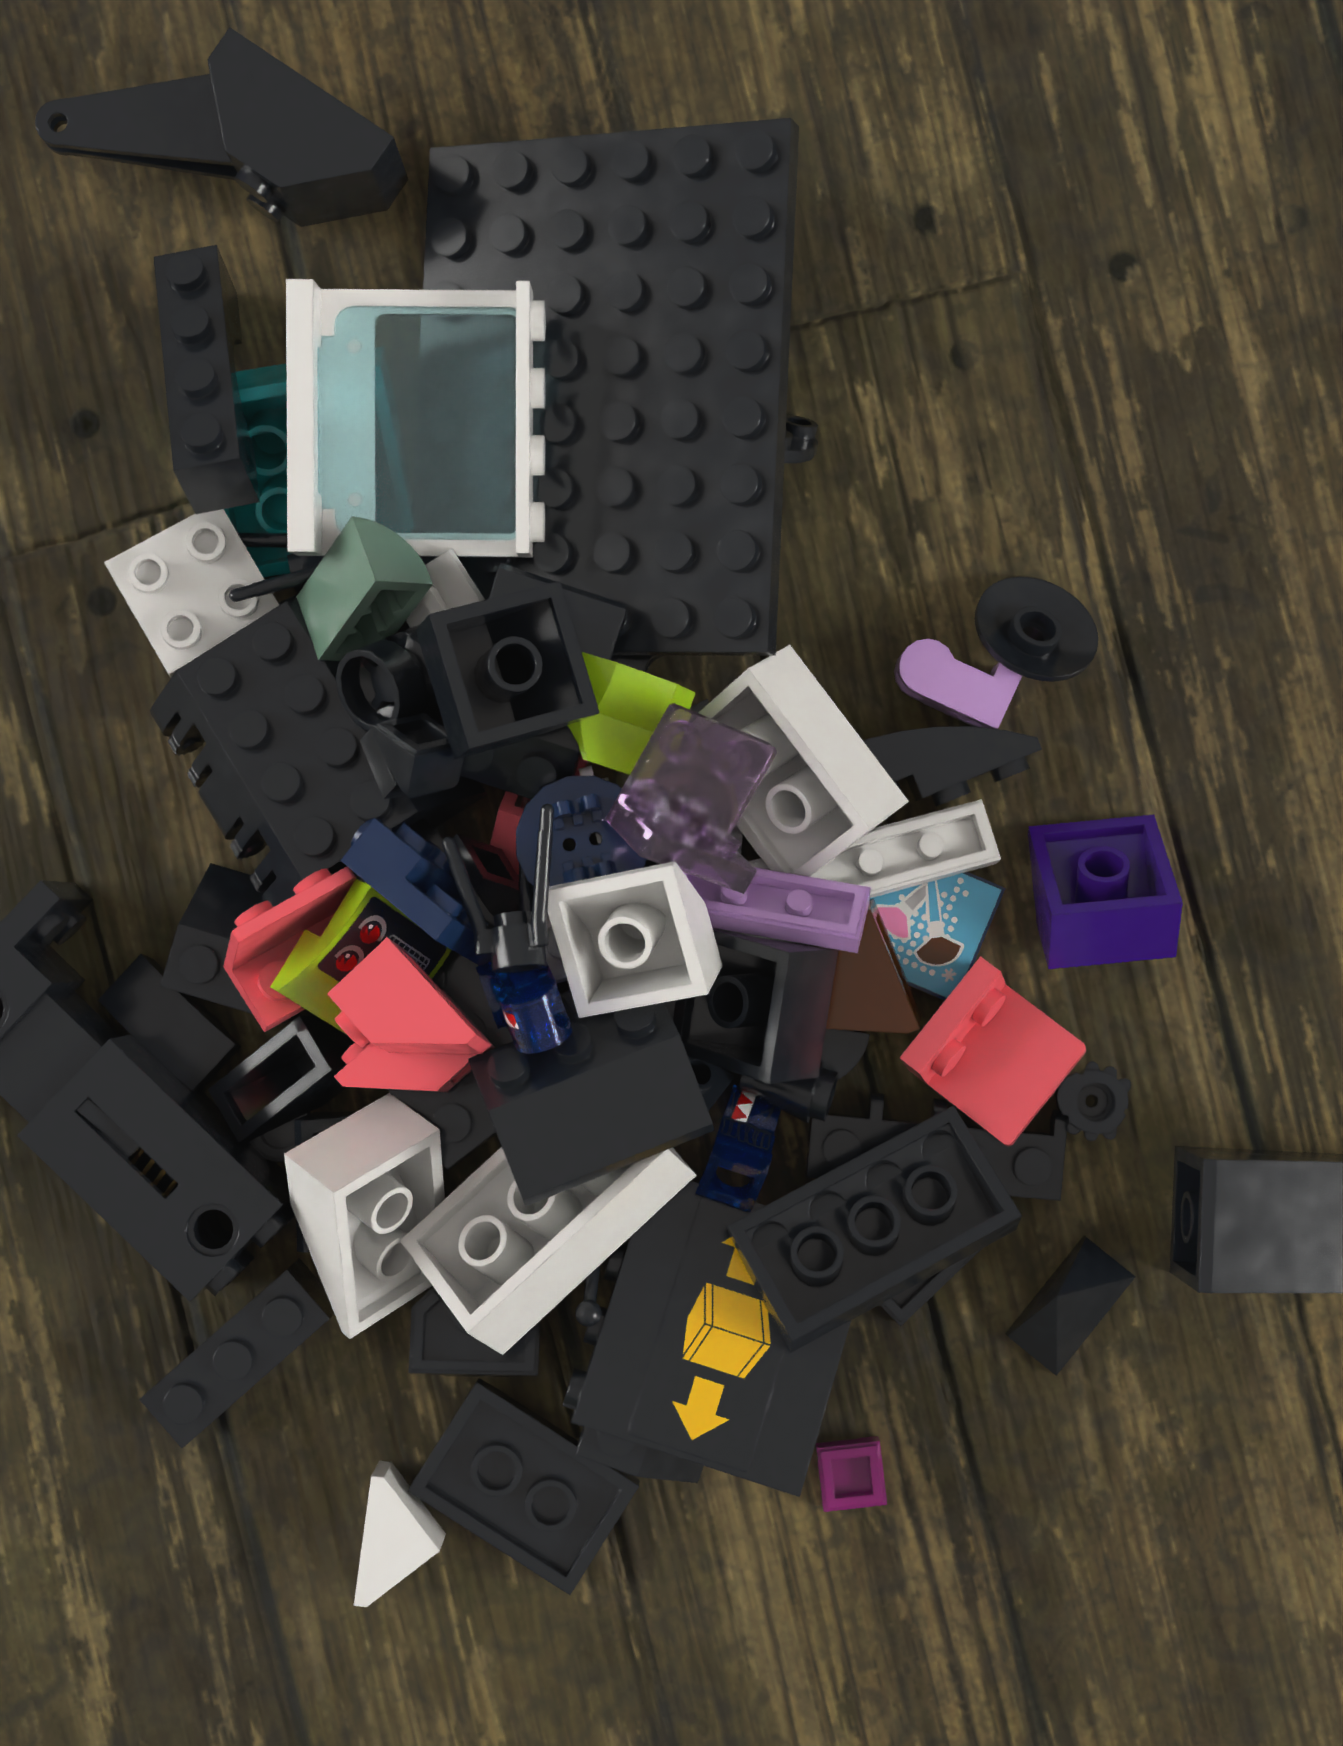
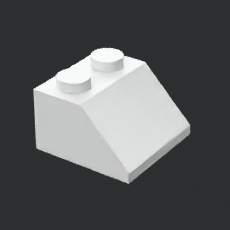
M675 861L549 886L547 911L579 1018L702 996L709 993L723 966L706 903Z

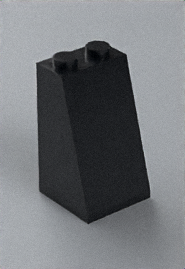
M1175 1146L1169 1272L1198 1293H1343V1154Z

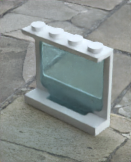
M286 279L288 552L297 556H325L352 516L375 521L391 529L411 545L420 557H439L451 548L457 557H533V542L545 541L544 502H533V475H545V436L533 435V408L545 409V368H533V341H545L546 315L545 300H533L530 281H516V290L321 289L313 279Z

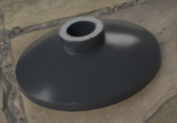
M1032 577L1006 578L988 587L976 606L975 627L982 644L999 663L1021 676L1049 682L1068 680L1081 674L1095 657L1098 648V632L1093 618L1077 598L1051 582Z

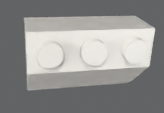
M791 645L777 651L776 656H769L744 671L684 725L680 737L697 741L704 747L716 748L724 755L728 763V775L731 779L736 801L733 822L767 867L773 871L810 877L909 802Z

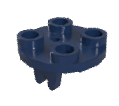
M567 776L544 786L526 804L516 829V857L527 882L533 887L540 810L547 803L551 804L554 808L549 886L644 867L649 854L648 826L637 802L619 785L596 776ZM597 833L601 836L602 841L599 845L590 843L589 836L591 834ZM566 839L573 840L575 842V849L572 851L565 850L563 842Z

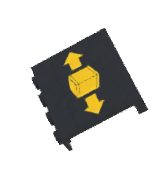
M690 1181L628 1239L627 1245L622 1244L610 1255L603 1279L613 1282V1289L607 1307L600 1306L601 1318L599 1322L586 1329L583 1342L594 1345L586 1371L574 1368L562 1406L574 1409L570 1421L572 1424L593 1429L767 1486L789 1495L800 1497L851 1321L791 1353L766 1309L727 1230V1226L766 1205Z

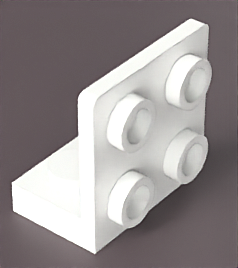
M224 509L193 514L104 562L170 678H172L176 670L279 606L273 593L238 602L230 600L229 593L231 590L265 579Z

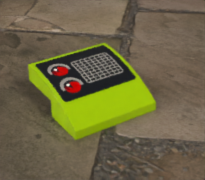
M355 879L321 937L305 929L270 988L346 1034L334 1020L342 1010L327 993L386 937L405 949L431 979L443 965L451 949L433 939L369 884Z

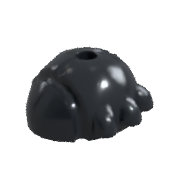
M1094 1061L1088 1062L1084 1070L1080 1071L1079 1074L1073 1072L1068 1075L1056 1089L1055 1097L1061 1115H1066L1068 1122L1067 1131L1073 1135L1083 1131L1084 1137L1088 1141H1095L1099 1134H1102L1106 1139H1114L1117 1134V1127L1126 1116L1124 1111L1128 1109L1129 1099L1127 1093L1131 1088L1130 1080L1126 1078L1118 1080L1117 1070L1112 1066H1108L1100 1071L1098 1064ZM1093 1095L1095 1102L1092 1106L1088 1107L1085 1100L1087 1096Z

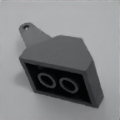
M230 27L207 59L210 74L53 100L44 104L39 109L35 118V127L38 135L49 149L58 155L92 158L235 180L243 189L250 193L246 200L264 216L277 223L282 216H285L300 227L386 211L408 181L406 170L392 135ZM67 124L63 131L57 132L61 125Z

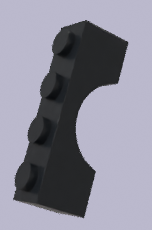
M217 245L155 256L154 267L173 471L195 514L258 503L260 498L254 446L246 424L235 370L234 345L242 344L237 292Z

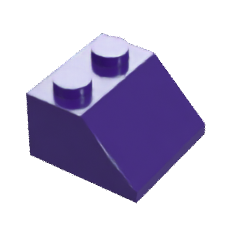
M1154 815L1028 826L1036 922L1048 969L1176 957L1183 902Z

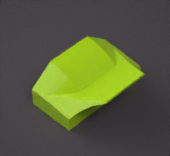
M582 652L600 712L596 716L567 725L578 743L582 759L648 781L659 762L663 758L673 756L695 692L674 682L621 663Z

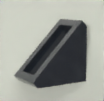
M1084 1235L1005 1334L1057 1376L1136 1276Z

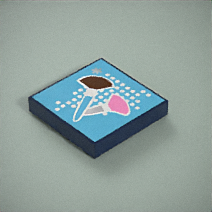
M965 872L873 897L911 987L944 1001L974 965L1006 888Z

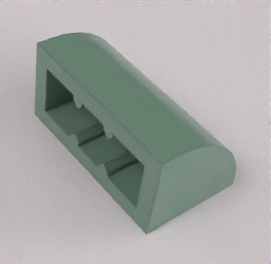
M352 516L296 596L318 660L341 661L346 653L373 642L384 640L385 637L397 633L433 583L418 553L402 537L375 521Z

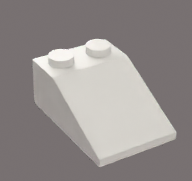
M388 1093L284 1153L290 1204L344 1335L349 1339L353 1338L432 1286L400 1240L445 1199L440 1129L395 1096Z

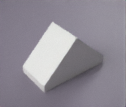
M379 1461L371 1475L354 1606L368 1607L440 1551L446 1535L422 1501L408 1492L409 1484L392 1462Z

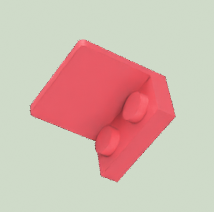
M345 867L334 874H331L328 868L318 870L304 878L293 888L296 895L274 907L269 900L258 903L243 912L234 921L237 928L231 932L223 967L264 1033L305 1010L270 988L305 929L320 937L357 878L349 867Z
M980 956L899 1058L912 1074L1003 1145L1011 1146L1086 1053V1046L1081 1040L1006 985L1001 971Z

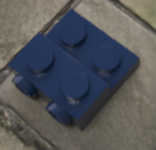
M377 818L370 819L362 824L352 838L351 848L340 861L437 942L485 968L491 961V956L475 955L473 930L449 868L445 852L430 840L427 841L405 823L396 832Z

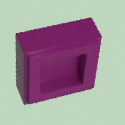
M878 1436L815 1443L824 1512L887 1505L881 1445Z

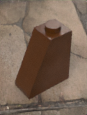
M872 898L869 902L858 953L838 950L826 1029L908 1034L920 1029L921 1012L875 900Z

